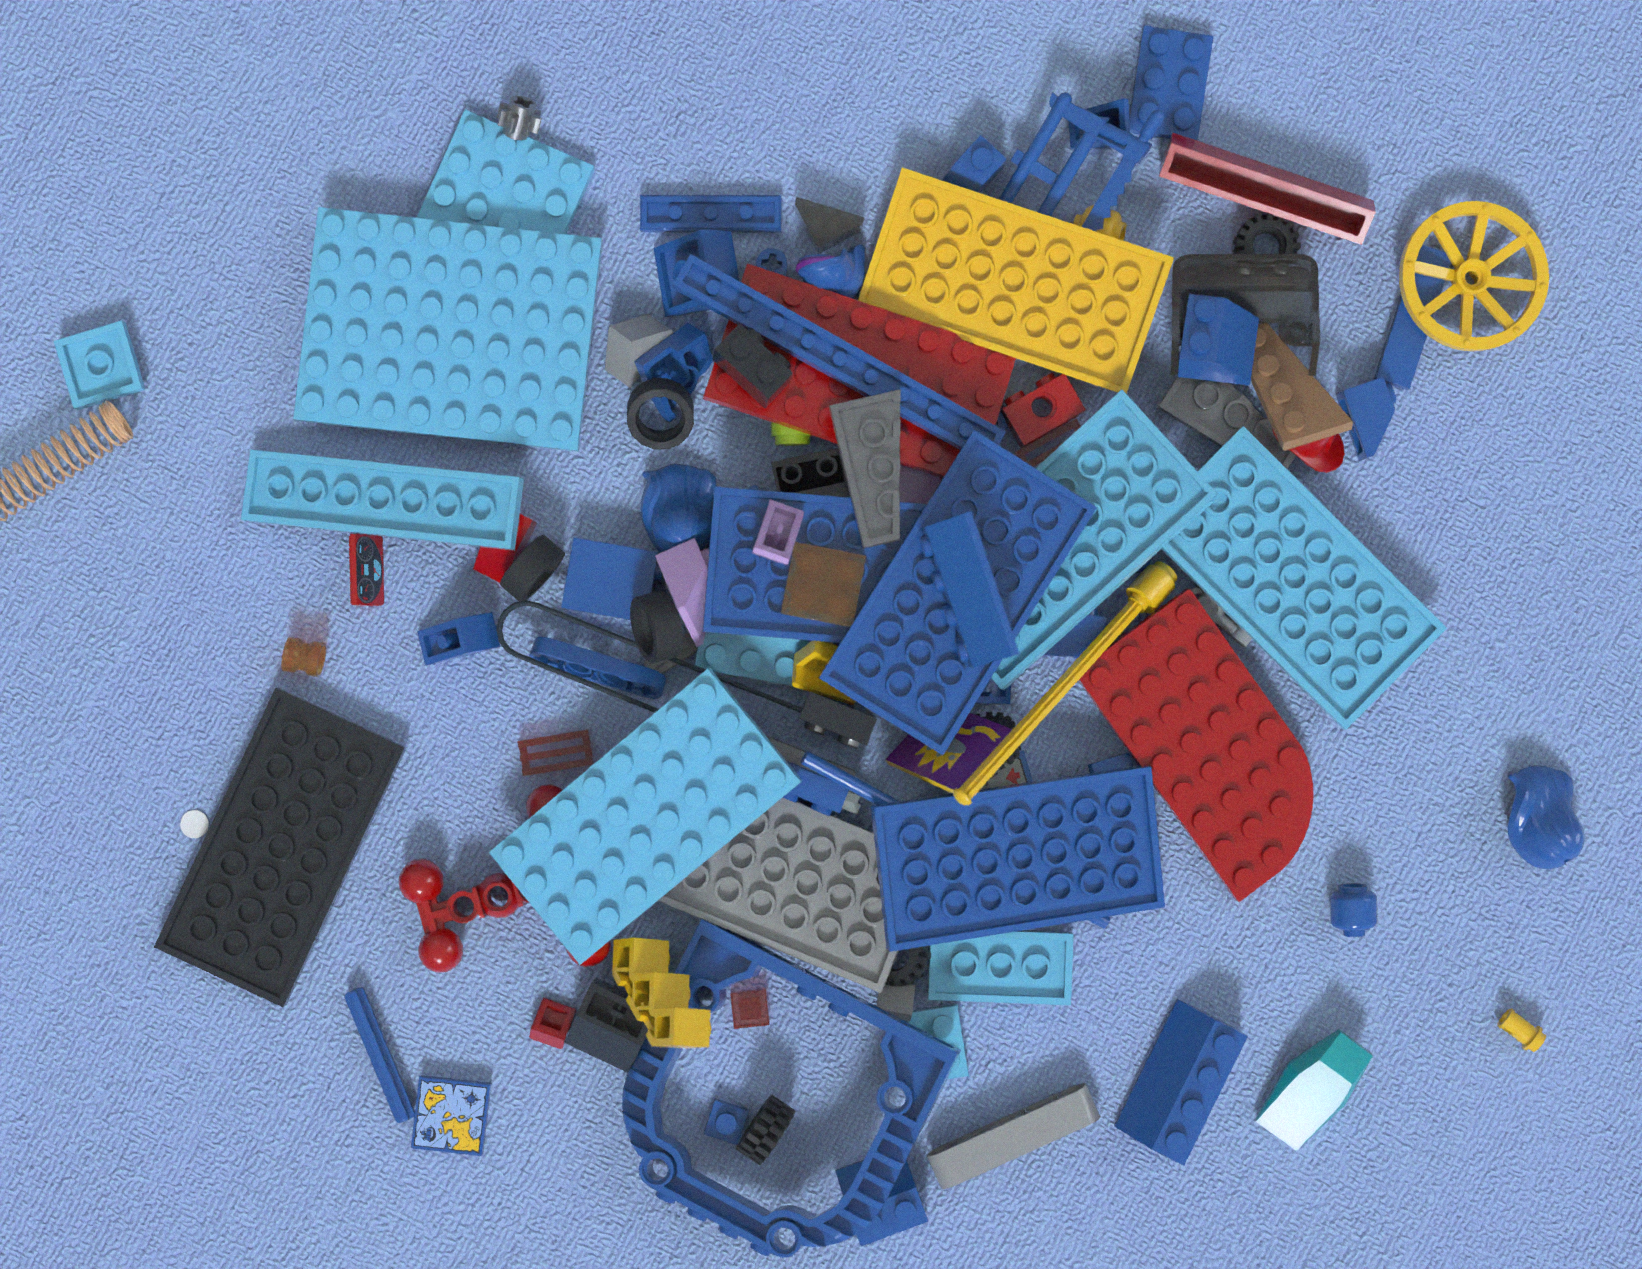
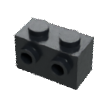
M739 323L715 348L712 360L762 407L766 408L790 384L793 372L790 370L791 365L780 353L775 352L772 354L763 345L765 341L758 332L750 327L746 330Z

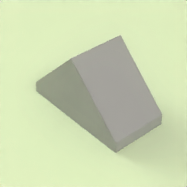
M649 314L610 325L605 370L631 388L640 377L634 361L674 332Z

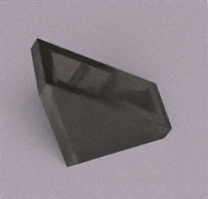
M796 197L794 203L795 212L818 254L862 232L864 217Z

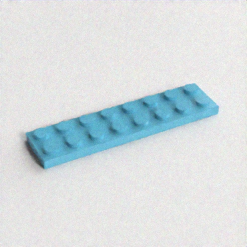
M250 449L241 520L515 550L524 479L516 476Z

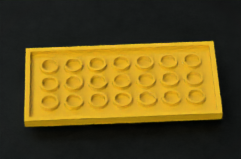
M902 167L858 301L954 332L962 340L1117 393L1122 389L1127 394L1174 257Z

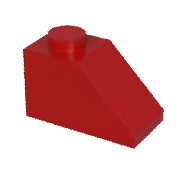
M519 514L515 550L480 547L473 569L500 583L507 569L526 547L537 522Z

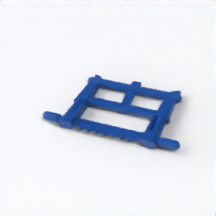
M1052 92L1049 100L1051 110L1026 153L1017 149L1010 160L1018 165L999 200L1012 204L1031 173L1052 185L1037 211L1038 213L1052 216L1089 151L1098 139L1124 155L1082 227L1093 231L1103 229L1104 218L1111 217V206H1118V195L1125 194V183L1132 182V170L1137 163H1141L1151 149L1152 143L1148 141L1153 138L1164 120V113L1159 109L1153 110L1140 130V136L1137 137L1109 124V117H1100L1071 103L1072 96L1068 92H1063L1059 96ZM1065 118L1085 132L1060 174H1057L1037 160L1061 119Z

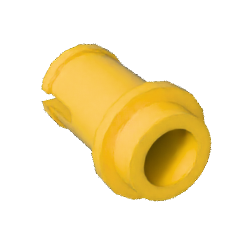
M1512 1008L1508 1009L1497 1023L1500 1029L1502 1028L1522 1043L1521 1047L1524 1050L1529 1049L1535 1052L1546 1039V1035L1542 1033V1027H1534Z

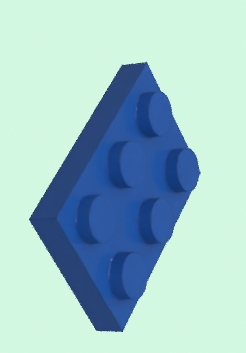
M1143 26L1129 112L1131 133L1141 134L1140 130L1151 112L1159 109L1164 113V120L1153 137L1170 139L1173 132L1198 141L1214 36Z

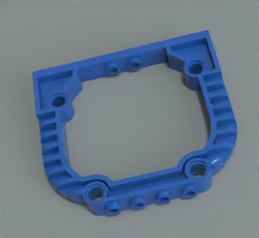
M701 919L674 973L690 975L689 988L691 995L689 1008L710 1010V1013L718 1011L725 1004L727 988L743 980L757 977L763 967L798 985L796 991L812 1000H815L817 996L830 1002L828 1008L837 1014L847 1017L851 1013L886 1031L880 1047L886 1060L889 1080L880 1086L876 1096L877 1105L885 1113V1116L851 1187L838 1204L817 1215L795 1205H784L769 1211L692 1169L691 1156L686 1147L678 1140L664 1133L660 1103L667 1079L683 1048L651 1046L646 1037L632 1067L629 1069L622 1094L623 1121L625 1122V1127L634 1150L643 1158L639 1165V1175L646 1185L656 1190L655 1195L659 1199L670 1204H674L676 1201L688 1208L686 1212L690 1216L700 1221L709 1219L717 1223L720 1232L734 1239L740 1236L751 1242L750 1247L764 1256H769L771 1253L775 1256L786 1258L796 1254L803 1246L824 1247L848 1240L864 1230L883 1208L961 1050L742 935ZM703 986L709 987L713 992V1001L709 1006L702 1004L698 997L699 990ZM891 1087H898L905 1093L906 1100L902 1106H895L890 1103L888 1091ZM656 1158L662 1159L667 1165L668 1171L665 1177L658 1176L653 1169V1163ZM780 1228H788L794 1233V1245L788 1246L781 1242L779 1239Z

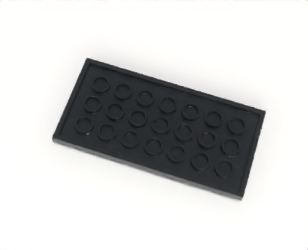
M275 688L154 948L274 1004L285 1007L407 747L287 691Z

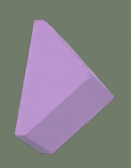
M770 500L752 554L787 565L804 511Z

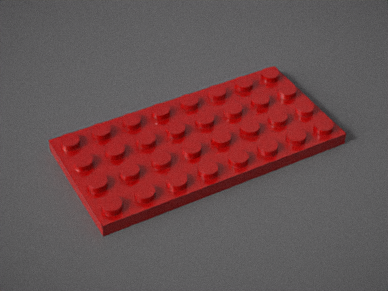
M747 263L741 280L743 284L996 425L1016 358L964 341L954 332L825 289H820L808 283ZM728 320L722 341L737 327V324ZM765 341L763 345L772 354L778 352L787 359L791 365L790 370L793 372L790 384L764 408L714 362L703 396L704 400L837 443L829 406L865 398V396ZM900 417V465L943 479L960 450Z

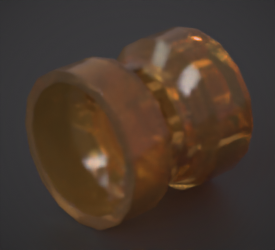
M289 636L283 649L282 671L295 673L300 670L304 671L308 676L319 677L325 663L326 643L313 641L309 644L304 643L301 638Z

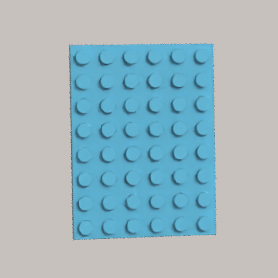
M318 207L293 419L304 422L579 452L603 243L602 238Z

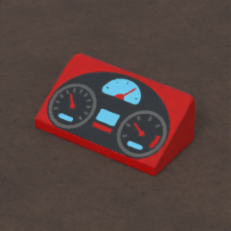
M350 534V604L358 607L384 605L383 538L378 535Z

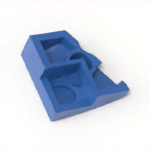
M687 323L636 359L634 363L642 382L652 378H668L680 383L691 395L696 388L699 377L706 373L712 364L713 356L705 332ZM666 397L651 398L665 421L670 423L676 418L677 415L672 412L677 405L674 400Z

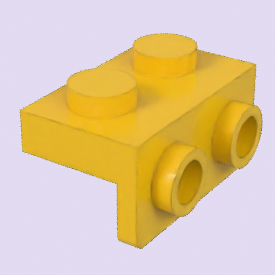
M811 641L794 654L793 687L849 705L857 702L818 678L837 649V645H834L833 642Z

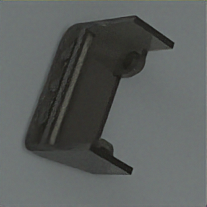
M1187 254L1179 257L1174 262L1172 268L1170 375H1178L1179 346L1182 345L1189 294L1227 298L1257 316L1259 323H1278V334L1284 343L1291 346H1308V376H1316L1320 347L1318 265L1312 257L1304 254Z

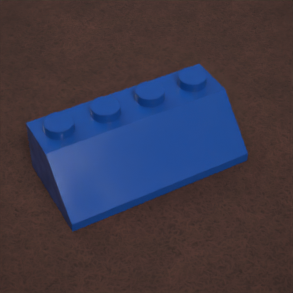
M970 511L922 528L924 535L919 537L920 545L926 558L931 556L936 570L931 572V577L938 593L944 592L948 605L943 606V612L948 626L956 627L960 640L954 643L960 661H967L969 667H977L1020 654L972 512Z
M1176 999L1114 1126L1151 1150L1184 1166L1248 1036L1241 1030Z

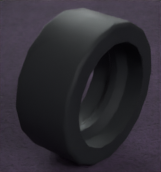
M652 378L642 382L632 391L627 402V426L632 437L641 445L654 450L670 449L680 445L689 436L693 428L694 402L688 390L680 383L668 378ZM654 397L669 398L679 405L681 419L675 427L668 430L651 429L645 426L640 419L639 410L642 404Z
M545 535L537 537L507 569L501 579L500 586L519 602L528 600L554 573L563 560L565 552Z
M657 591L635 597L630 606V621L636 644L646 661L653 664L681 655L683 649L682 625L677 609L668 594L663 591Z

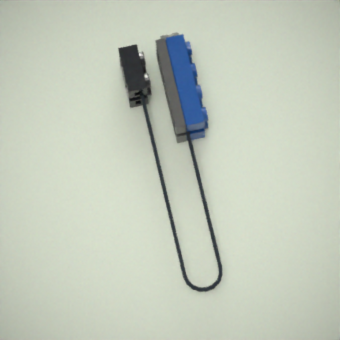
M528 600L514 602L504 609L499 617L496 629L498 641L504 650L512 656L655 713L659 710V708L516 652L504 640L502 629L504 620L511 611L518 607L531 606L638 648L636 641L538 602ZM676 657L668 659L699 673H703L706 670ZM716 674L720 681L800 712L799 719L806 721L803 728L820 735H824L826 729L839 734L838 742L855 749L858 748L859 743L867 745L877 718L813 692H809L805 705L802 708ZM766 735L803 780L783 797L784 799L797 803L798 798L801 797L812 802L810 809L827 816H831L832 811L840 813L841 809L858 815L860 808L858 800L861 796L800 764L802 756L806 752L805 750ZM820 757L825 761L835 765L836 767L844 770L845 772L855 776V770L835 763L833 761H830L828 759H825L823 757Z

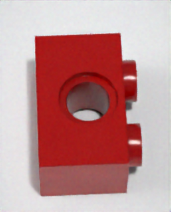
M1050 373L1035 382L1036 390L1027 395L1021 390L1004 400L1006 407L1001 412L1021 449L1080 416L1086 410L1066 375L1062 374L1055 377L1054 373ZM1038 399L1046 401L1050 406V414L1046 417L1035 415L1031 407L1032 402Z

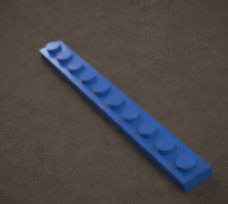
M692 254L689 255L672 285V288L733 323L737 325L740 323L746 330L749 327L754 329L765 341L865 397L901 389L900 417L961 450L973 430L998 445L1006 431Z

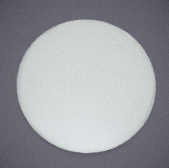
M198 810L188 811L183 815L180 822L182 832L189 838L203 836L209 826L207 816Z

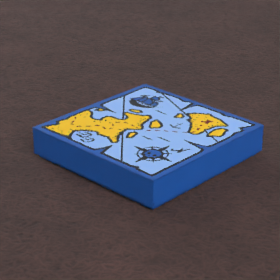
M421 1075L418 1082L411 1148L482 1156L484 1154L492 1083Z

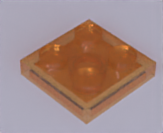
M795 542L780 614L851 627L854 622L866 556Z

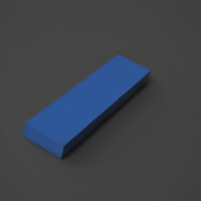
M640 195V231L696 232L698 230L731 231V233H782L781 195Z
M1425 245L1421 246L1416 260L1449 268L1451 264L1445 252ZM1415 273L1416 288L1423 306L1441 294L1445 280ZM1400 296L1374 379L1384 376L1386 383L1408 390L1411 387L1427 335L1409 315L1402 296Z

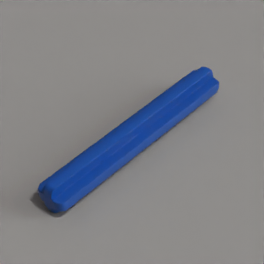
M363 987L353 989L347 992L344 998L394 1119L397 1123L405 1122L415 1116V1110L365 989Z

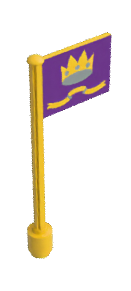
M1161 561L1148 565L1126 589L1128 603L1013 730L969 713L944 755H941L908 734L885 759L887 764L953 793L956 801L962 805H970L973 796L1139 613H1153L1175 589V583L1178 580L1174 570Z

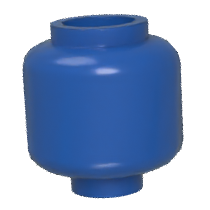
M1366 884L1338 885V890L1330 895V922L1333 927L1343 930L1344 936H1365V930L1371 929L1377 924V896L1374 892L1367 890Z

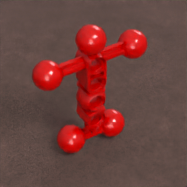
M552 784L541 785L535 788L529 794L526 802L528 817H532L563 789ZM424 858L408 862L402 868L398 878L399 889L402 895L410 902L416 903L425 932L418 946L419 958L426 968L437 973L448 972L454 969L460 963L463 956V943L460 937L454 931L445 928L444 923L453 920L458 923H468L478 916L480 919L486 916L506 918L528 902L511 879L504 873L491 874L480 884L472 888L462 889L452 894L448 900L438 902L437 896L441 893L444 884L443 874L434 862ZM494 886L503 887L507 891L508 901L505 905L496 904L492 900L491 891ZM460 896H465L472 900L474 909L470 915L459 912L457 901ZM610 941L580 966L592 967L602 963L609 954L611 948ZM566 949V952L569 955L570 959L574 961L577 965H579V963Z

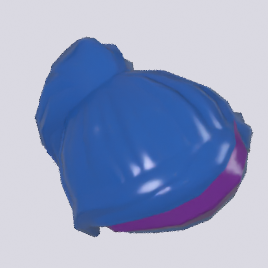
M858 244L850 247L848 251L843 248L839 256L829 254L805 255L798 260L795 271L805 283L853 299L864 283L866 275V247Z

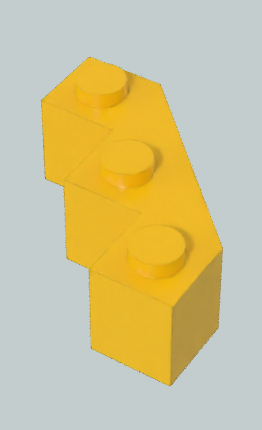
M636 937L613 940L612 976L618 986H624L628 993L626 1001L637 1021H644L648 1029L646 1037L651 1046L672 1048L709 1047L711 1034L710 1010L689 1008L691 995L689 988L690 975L668 973L670 965L669 941Z

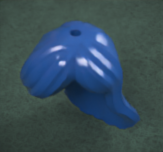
M675 463L658 470L644 471L642 476L647 480L641 498V517L646 533L657 551L662 553L695 538L700 551L708 549L710 547L712 524L711 503L714 487L717 486L716 476L706 469Z
M1540 765L1526 767L1518 772L1509 774L1508 778L1515 786V798L1508 821V837L1516 852L1527 863L1539 869L1559 868L1577 857L1584 847L1585 834L1581 822L1572 809L1571 802L1574 791L1572 778L1566 772Z

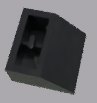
M839 448L771 462L777 492L851 498Z
M595 977L575 1016L565 1043L628 1073L646 1038L648 1029L644 1021H637L626 1001L628 997L626 991Z

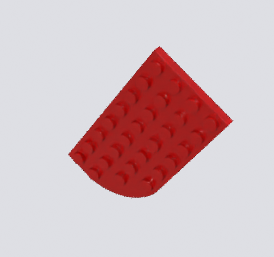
M1186 588L1114 641L1078 681L1139 766H1151L1153 786L1233 898L1240 902L1282 871L1301 846L1309 827L1313 809L1312 774L1307 756L1298 740L1191 589Z

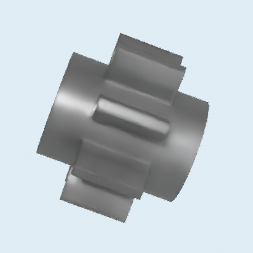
M512 96L509 104L500 103L497 125L503 127L502 132L507 137L514 140H526L529 132L538 134L542 120L540 117L541 111L535 110L536 103L533 100L524 96Z

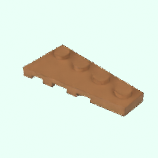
M1267 322L1258 324L1251 382L1282 450L1285 451L1352 430L1353 421Z

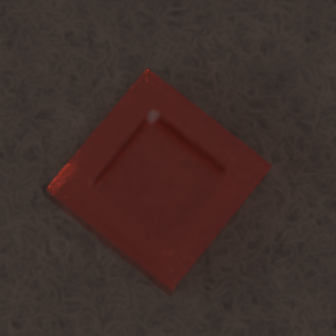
M766 988L730 993L734 1029L770 1025Z

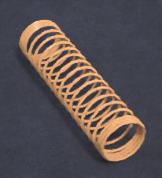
M106 400L105 403L102 402V405L99 404L98 407L107 426L119 439V444L108 435L98 417L92 411H89L91 420L107 438L110 450L99 442L85 419L79 418V422L86 433L97 444L100 456L90 449L81 432L75 425L70 423L72 433L88 451L91 462H88L81 456L69 435L65 431L60 430V435L64 442L79 458L81 469L72 463L60 442L55 437H50V441L57 452L69 464L72 472L71 475L62 469L51 449L41 442L43 452L60 471L62 481L53 476L42 456L35 449L31 448L33 458L51 478L52 487L43 482L42 477L30 459L25 455L21 456L25 467L41 484L43 493L34 489L25 471L17 462L12 461L11 465L14 471L32 491L33 500L25 496L12 473L7 468L2 467L4 477L22 497L24 505L21 506L15 502L12 493L0 478V491L14 506V512L9 511L0 497V508L4 511L5 515L4 518L0 517V521H6L8 514L16 515L17 507L25 509L27 501L35 503L37 499L36 494L38 496H45L46 488L54 490L56 487L55 482L64 484L65 476L73 478L75 470L83 472L84 463L93 465L94 457L102 459L104 456L103 450L112 453L113 444L121 447L123 442L127 443V441L133 439V432L120 411L111 402Z

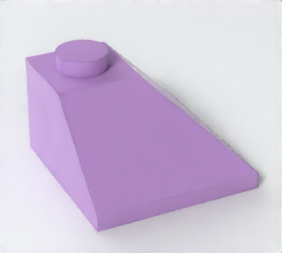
M695 538L659 553L655 557L676 607L696 647L703 645L706 633L703 632L709 551L707 548L700 551Z

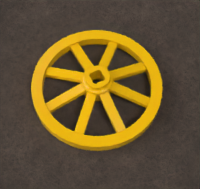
M1466 201L1440 209L1414 230L1401 256L1399 286L1409 315L1426 335L1452 349L1484 351L1502 346L1516 339L1533 324L1540 314L1547 297L1549 267L1541 241L1529 224L1520 216L1497 204L1483 201ZM1462 216H1476L1465 261L1443 222ZM1488 219L1502 224L1516 235V239L1487 260H1479ZM1432 231L1455 268L1454 270L1416 261L1423 242ZM1522 247L1525 248L1531 263L1533 280L1491 276V269ZM1415 273L1451 281V286L1423 306L1416 288ZM1466 273H1469L1471 278L1474 280L1473 284H1468L1466 282ZM1488 287L1531 292L1524 311L1514 321L1486 289ZM1459 294L1461 295L1459 334H1456L1438 324L1430 315ZM1474 296L1504 328V331L1492 336L1472 337Z

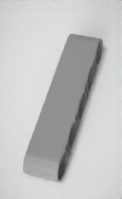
M1082 1083L930 1151L926 1156L941 1189H947L1089 1126L1099 1120L1101 1116L1087 1085Z

